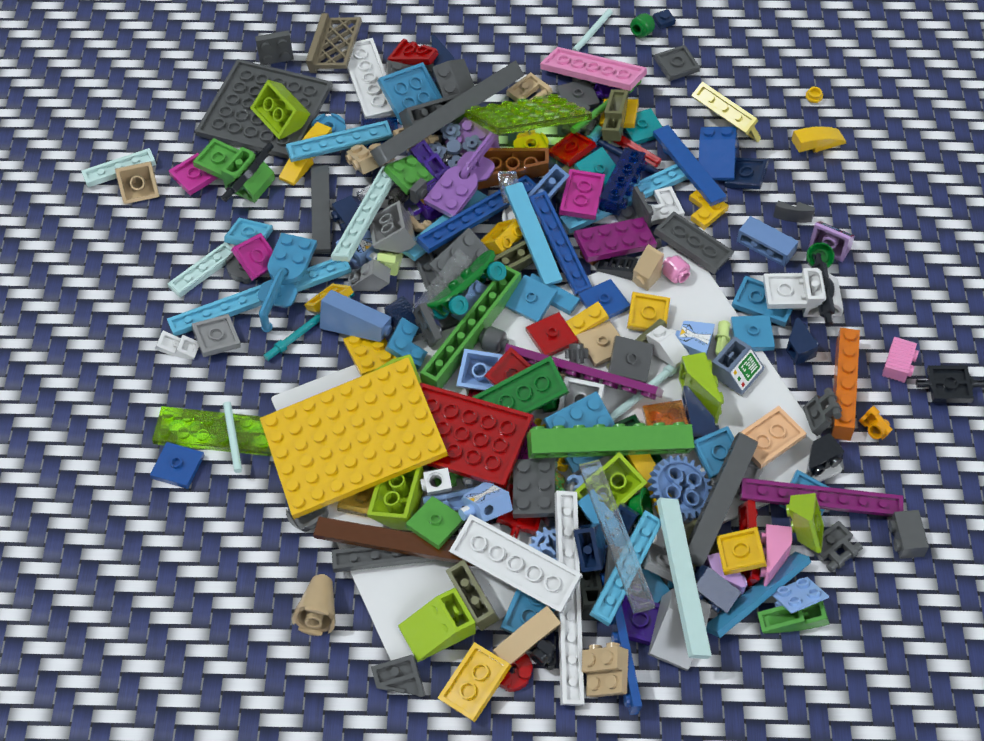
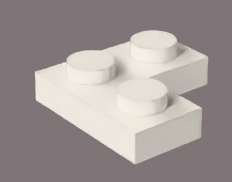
M671 186L654 190V197L658 205L652 206L654 213L651 219L652 226L662 223L673 211L684 217L685 212Z

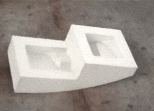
M162 331L155 350L172 356L194 360L199 345L196 340L185 335L179 338L166 331Z

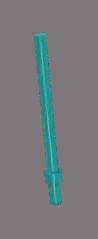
M352 293L349 298H352L355 294ZM320 313L284 340H279L275 343L274 347L263 355L264 358L269 361L278 353L281 354L287 350V346L320 322Z

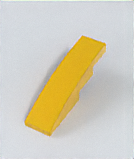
M316 122L302 140L332 133V128ZM315 157L291 162L289 158L279 175V179L294 186L313 166V159Z

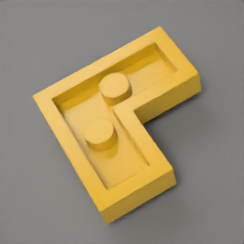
M698 190L689 195V201L699 207L691 215L690 220L703 230L728 211L729 205L725 202L710 206Z
M332 283L304 305L308 311L320 312L321 300L330 290L347 297L354 293L351 286Z

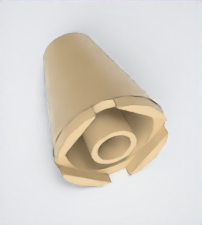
M325 574L316 575L311 579L292 615L293 625L296 623L299 626V631L308 635L321 636L323 632H332L335 627L333 581Z

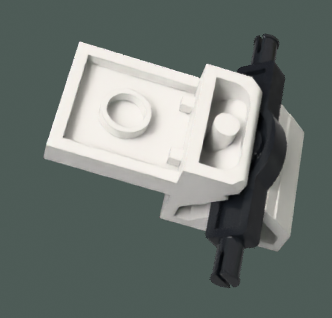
M821 253L813 255L815 264L811 268H803L802 273L763 275L767 309L802 308L803 317H823L826 327L833 326L832 316H842L843 304L839 282L835 276L828 273L827 264L822 261Z

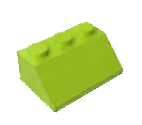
M271 80L266 81L250 107L278 139H283L301 129L310 116L309 111L282 83Z
M618 452L574 492H577L578 502L594 490L613 514L617 511L620 504L626 503L648 482Z
M423 467L376 485L367 516L392 529L409 530L406 528V522L418 511L423 494L420 480L424 479Z

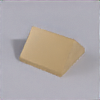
M151 161L115 169L123 204L160 197Z

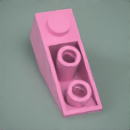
M766 524L765 533L761 532L760 539L762 545H764L763 552L767 564L766 567L760 568V577H764V586L770 583L789 557L792 545V527Z

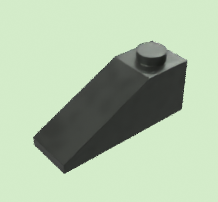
M580 567V573L583 575L580 580L581 620H596L589 614L603 589L599 570L581 572Z

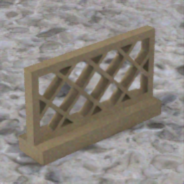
M328 13L321 14L306 58V64L310 73H317L318 69H347L362 23L361 17L329 18ZM351 23H356L351 28L348 27ZM333 24H340L335 28L332 27ZM343 28L346 29V31L342 32L341 34L338 33V31L342 30ZM333 34L336 35V37L332 38L331 40L328 39ZM347 35H352L350 38L346 40L344 39V37H346ZM337 41H342V43L338 44L337 46L334 45V43H336ZM329 46L332 47V49L328 50L327 52L324 51ZM345 46L348 47V48H347L346 50H344L343 52L340 51V49H342L343 47H345ZM333 53H338V55L334 56L333 58L330 57V55H332ZM325 58L328 59L325 63H320ZM344 58L343 63H336L339 59Z

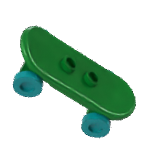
M488 250L481 254L469 268L463 270L460 276L448 283L443 291L426 303L432 309L434 319H445L449 312L454 315L465 314L469 308L468 301L464 296L458 294L463 293L476 280L484 284L487 278L493 281H500L505 278L506 267L499 261L494 262L496 253L493 250Z

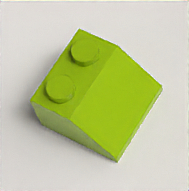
M816 493L791 495L790 503L786 505L787 516L792 519V533H796L798 542L816 553H821L824 523Z

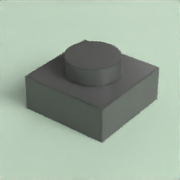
M420 178L410 188V201L415 204L424 199L428 192L427 181L423 178Z

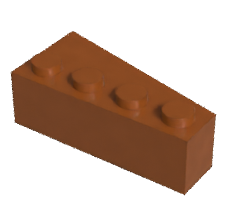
M489 148L484 157L494 163L495 169L487 180L478 182L477 190L512 183L525 175L530 179L545 176L549 172V148Z

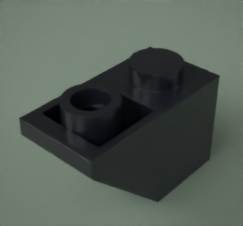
M831 433L813 441L806 469L808 476H819L825 469L829 467L834 468L842 462L844 450Z

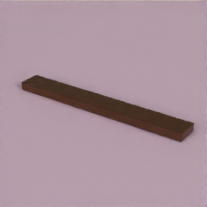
M318 517L313 534L316 539L440 561L459 563L463 560L449 552L455 540L448 539L438 550L415 533L337 519Z

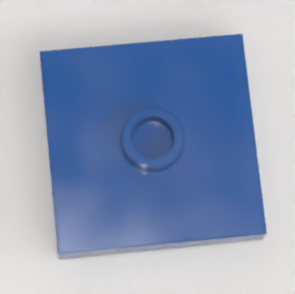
M611 279L578 293V298H580L586 309L599 301L608 314L609 319L630 309L629 302Z
M166 442L150 473L151 479L189 489L205 456L204 452Z

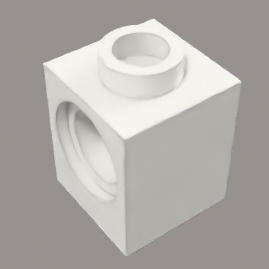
M448 468L423 472L424 479H420L422 490L427 491L428 496L452 491ZM439 478L442 483L438 487H433L430 485L431 480Z

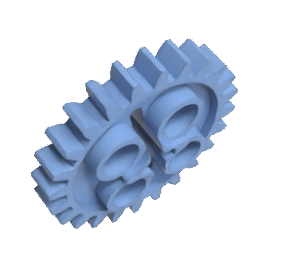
M679 455L674 459L672 456H669L666 460L662 459L653 467L654 470L650 472L652 477L648 479V482L652 485L648 487V490L653 491L650 498H656V500L660 497L678 499L683 522L687 519L692 521L694 518L699 517L712 486L707 485V483L711 479L704 477L707 472L700 471L701 465L694 466L695 460L688 463L686 456L682 460Z

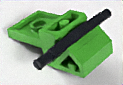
M213 138L194 159L193 165L223 180L226 192L221 196V199L224 202H227L233 194H236L255 203L275 180L273 170L264 162L269 152L274 148V145L268 142L255 155L253 151L244 147L237 149Z

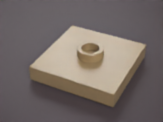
M610 320L576 335L579 340L578 343H584V348H588V358L594 367L610 361L614 337L620 336Z

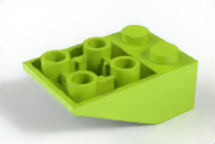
M705 352L682 356L678 377L682 390L683 386H688L714 417L715 423H718L719 415L722 414L721 405L724 404V397L722 392L718 391V380L716 375L713 376L711 360L707 359Z
M456 588L436 596L398 625L417 662L476 634V623Z

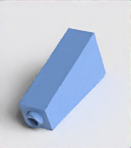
M330 290L321 300L320 328L323 330L381 342L385 336H389L391 333V317L333 290Z

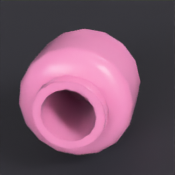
M678 255L667 257L663 262L662 273L673 283H683L690 276V265Z

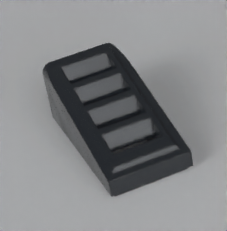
M626 256L602 259L599 261L597 271L632 280L633 270L639 259Z

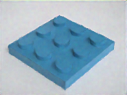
M423 62L382 76L377 80L401 126L402 122L399 116L401 111L408 107L442 98Z
M597 391L543 419L547 428L557 425H563L565 428H573L575 425H585V427H593L597 424H604L605 427H613L615 425ZM605 456L568 457L564 459L573 474Z

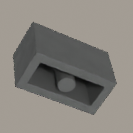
M919 510L894 512L891 520L888 522L890 533H893L894 550L898 551L899 558L925 557L929 545Z

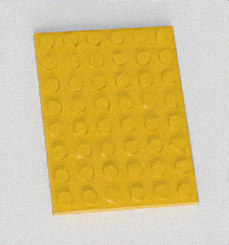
M409 357L260 418L291 515L294 519L448 456Z

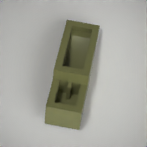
M611 89L604 112L603 141H621L628 103V90Z

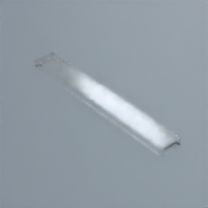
M600 460L579 464V470L633 614L655 609L654 600Z

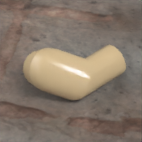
M410 216L415 232L421 233L432 224L429 220L419 223L414 216Z

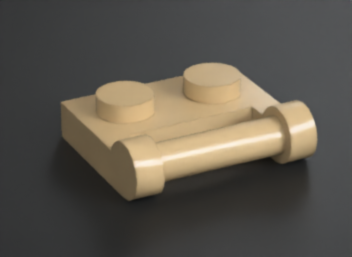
M530 72L507 89L506 95L520 104L524 111L528 112L535 103L545 96H549L553 91L548 84ZM538 89L542 90L531 99H526Z

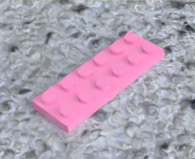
M561 47L553 50L540 63V68L548 72L631 91L647 74L646 67Z

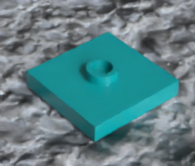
M650 108L637 112L635 128H623L631 141L636 144H642L655 140L653 131L661 128L662 125Z
M603 147L573 166L576 170L605 174L603 189L623 176V173Z

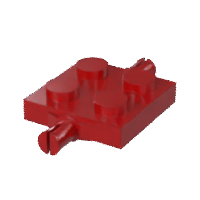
M508 483L506 491L509 492L513 508V485ZM513 510L498 516L496 519L497 523L512 528L510 536H514L516 539H518L519 532H526L535 536L541 521L540 517L513 518Z

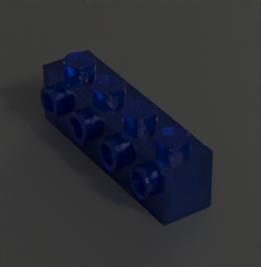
M625 147L599 197V210L619 216L622 209H626L628 197H632L633 187L639 183L640 173L646 169V153Z

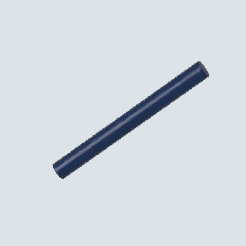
M601 138L597 142V145L652 175L660 171L607 141H603Z

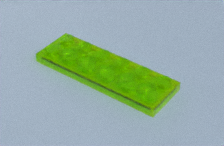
M161 406L152 438L153 444L165 445L166 442H170L187 448L231 452L225 413ZM233 414L239 453L272 455L260 418L263 416Z

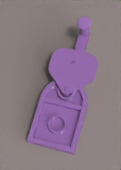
M492 129L475 152L468 151L464 153L457 162V166L448 169L424 198V203L450 218L460 213L477 191L478 182L487 180L494 172V163L484 157L489 148H500L498 131Z

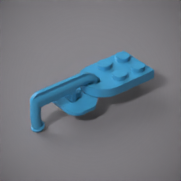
M281 233L268 262V272L271 280L264 282L258 292V299L263 303L259 311L261 328L264 332L272 330L273 326L269 322L268 315L273 305L286 308L294 303L298 291L293 283L299 281L304 276L317 247V240Z

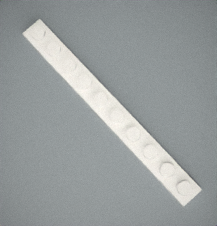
M556 491L554 493L556 560L580 573V562L573 531L578 528L577 492ZM579 582L562 614L558 612V619L561 622L558 627L560 705L568 706L584 705L583 672H581L582 620Z

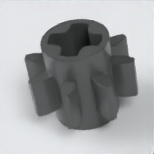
M570 343L569 349H565V359H569L570 362L583 364L584 358H588V348H584V343Z

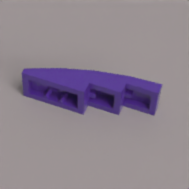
M422 140L409 150L411 155L437 181L450 169V166L445 165L437 152L434 153L425 140Z

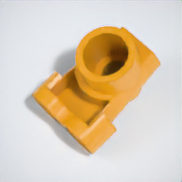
M872 406L859 419V422L864 427H868L870 437L883 440L893 429L890 427L889 421L883 419L879 414L880 411L875 406Z

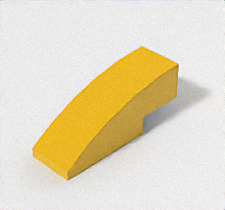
M809 127L794 130L791 140L799 153L811 149L815 153L846 144V140L839 129L832 127Z

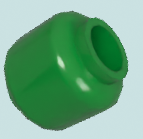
M647 13L636 16L630 23L632 33L639 38L649 35L655 28L654 19Z

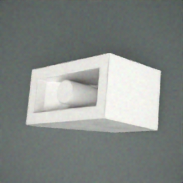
M662 325L646 335L648 343L654 344L652 354L675 368L681 365L682 356L689 355L674 332Z

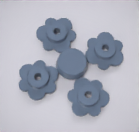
M449 123L441 128L443 138L449 140L446 148L441 143H431L429 147L434 153L437 152L441 159L444 158L443 155L446 154V151L454 155L452 160L448 161V165L452 168L457 166V162L460 159V156L457 154L461 152L462 148L467 150V152H475L482 141L479 140L477 135H472L471 138L466 137L465 142L461 145L456 140L461 135L460 125Z

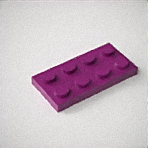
M643 217L574 231V237L587 263L641 252L645 250L648 244L654 248L657 246V242Z

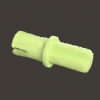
M725 320L718 323V332L715 336L716 355L730 342L729 330L731 324Z

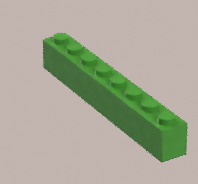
M505 265V278L490 283L421 370L420 379L422 383L438 388L444 387L461 365L464 349L472 350L479 342L482 330L490 327L506 307V303L521 281L520 272Z
M658 422L649 426H645V423H636L633 426L615 424L613 427H605L604 424H597L593 427L575 425L573 428L557 425L545 429L544 426H535L527 433L529 459L615 456L618 452L623 456L639 454H689L695 448L692 424H685V422H675L673 425H665L663 422Z

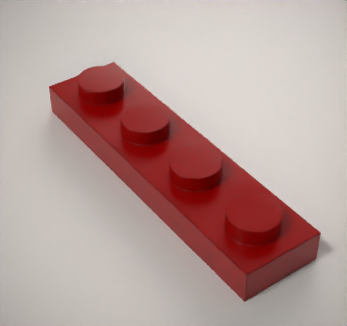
M747 500L738 507L739 531L757 527L756 519L758 512L755 501ZM760 568L741 572V575L744 574L746 577L747 587L760 580Z

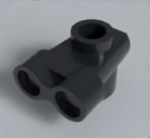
M549 640L539 641L530 657L536 664L541 667L544 666L547 670H553L556 667V658L554 657L555 645Z

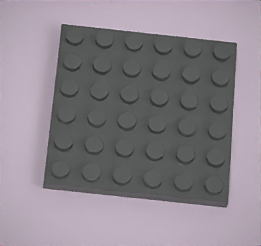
M237 59L195 130L196 136L211 140L215 138L226 144L258 152L270 142L274 145V148L269 152L270 155L289 159L286 144L300 141L308 133L312 121L317 117L333 87L332 82ZM267 80L282 83L310 113L309 118L301 129L283 139H278L250 109Z

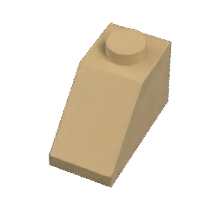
M648 244L633 270L632 282L648 291L661 277L664 254Z

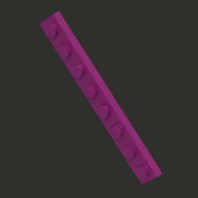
M743 478L740 483L739 500L743 501L753 500L761 503L787 505L790 503L791 495L816 493L820 509L890 517L893 516L894 512L904 511L903 495Z

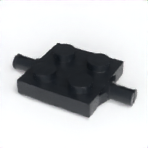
M928 365V380L916 379V388L928 387L931 392L932 403H972L974 400L973 387L984 388V379L973 380L969 374L968 365Z

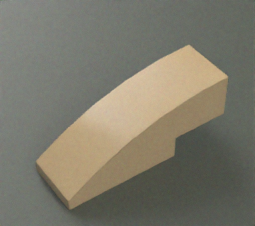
M546 606L500 643L493 652L511 665L534 648L539 641L556 630L561 622L551 609Z

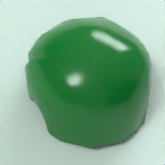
M814 243L806 252V261L810 267L815 264L813 257L815 253H821L822 261L827 264V269L835 260V253L832 247L826 243Z

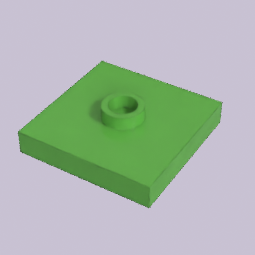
M432 496L406 522V528L439 550L465 521L460 518L458 512Z

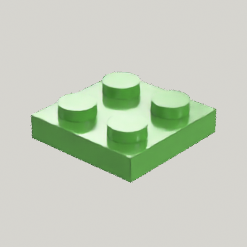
M413 155L390 163L384 168V172L406 195L410 193V188L420 178L426 180L427 183L434 178Z

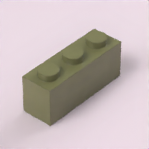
M465 560L446 570L454 587L481 631L500 620Z

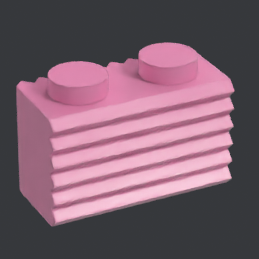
M894 337L882 376L901 381L902 383L906 381L907 376L911 377L915 367L911 363L912 361L916 362L919 353L918 350H915L917 343Z

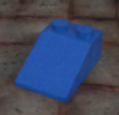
M701 127L699 163L713 180H734L738 146L737 128Z

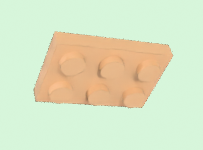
M777 406L741 431L746 436L758 441L751 460L760 469L800 442L807 434L780 406Z

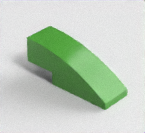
M823 601L792 614L783 606L757 612L762 633L794 632L830 625Z

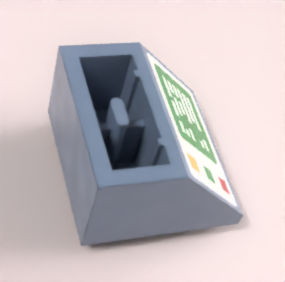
M735 336L712 361L713 376L716 375L718 381L740 395L745 393L765 368L751 346Z

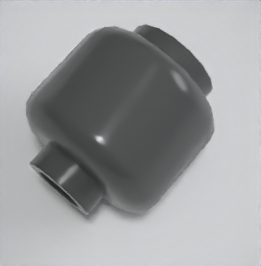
M492 326L487 329L484 328L479 336L481 348L491 353L499 354L502 350L505 351L506 344L509 343L506 332Z

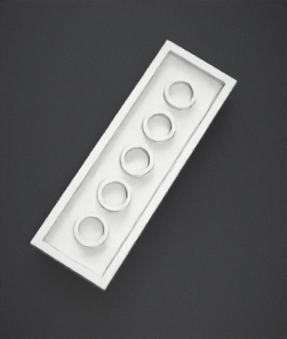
M373 38L356 41L347 69L365 120L370 121L395 115L377 82L378 78L386 75ZM347 46L343 47V48L341 49V52H343L344 50H346L348 47H347Z
M471 514L449 550L455 556L561 614L583 576L576 570Z

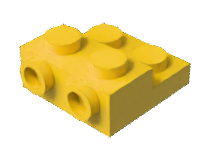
M511 219L498 222L481 241L489 250L500 254L511 248L513 243L519 241L522 238V232L517 220Z

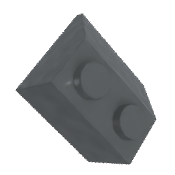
M464 59L450 60L432 67V73L442 98L466 92L474 87Z

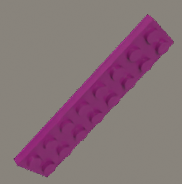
M506 344L505 352L512 347L532 365L549 357V355ZM552 357L559 372L565 370L566 374L576 378H580L583 375L584 379L590 382L599 383V381H603L602 384L614 389H618V386H621L625 392L635 395L638 391L641 392L642 396L649 399L662 398L664 390L657 386Z

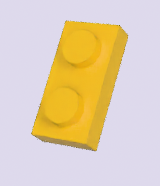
M598 301L566 321V323L576 336L608 320L609 316Z

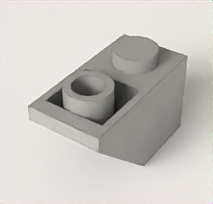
M372 259L349 274L348 286H351L353 291H379L390 283L391 269Z

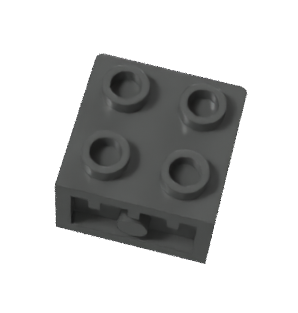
M636 186L633 187L631 206L615 210L614 216L618 222L643 217L650 229L654 213L652 206L647 204L644 193L640 192Z

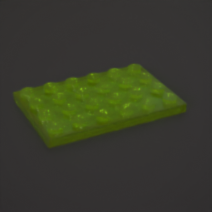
M549 94L548 97L535 96L530 100L518 99L517 102L503 101L502 104L498 105L489 103L485 107L471 106V109L465 110L464 117L497 135L592 120V112L585 110L584 107L577 106L576 103L567 101L565 98L558 97L557 94Z

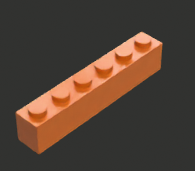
M840 328L836 340L833 392L836 393L837 403L842 408V417L835 419L832 416L831 435L835 439L851 441L855 429L860 330Z

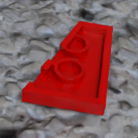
M402 39L387 60L408 65H417L422 62L424 65H431L439 53L436 48L426 45L418 46L416 42L412 41L409 43L407 39Z

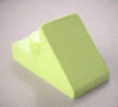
M385 250L379 252L377 261L391 269L390 275L396 276L399 272L403 253Z

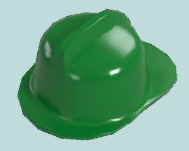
M643 487L639 494L632 496L627 501V506L640 514L635 523L636 525L645 510L654 515L652 500L646 487Z

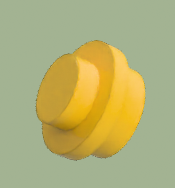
M811 87L806 92V99L812 103L822 101V90L818 87Z

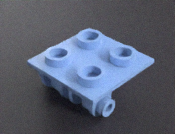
M808 577L798 579L796 582L786 586H781L772 595L777 600L774 602L775 607L783 606L791 614L829 598V595Z

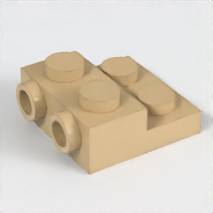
M362 144L351 147L350 150L346 151L347 155H345L348 164H352L354 169L360 171L363 175L378 168L379 166L370 151L381 144H372L368 149Z
M609 642L606 643L604 648L601 645H589L588 650H582L581 672L587 674L586 696L593 698L627 694L628 649L620 647L619 643Z

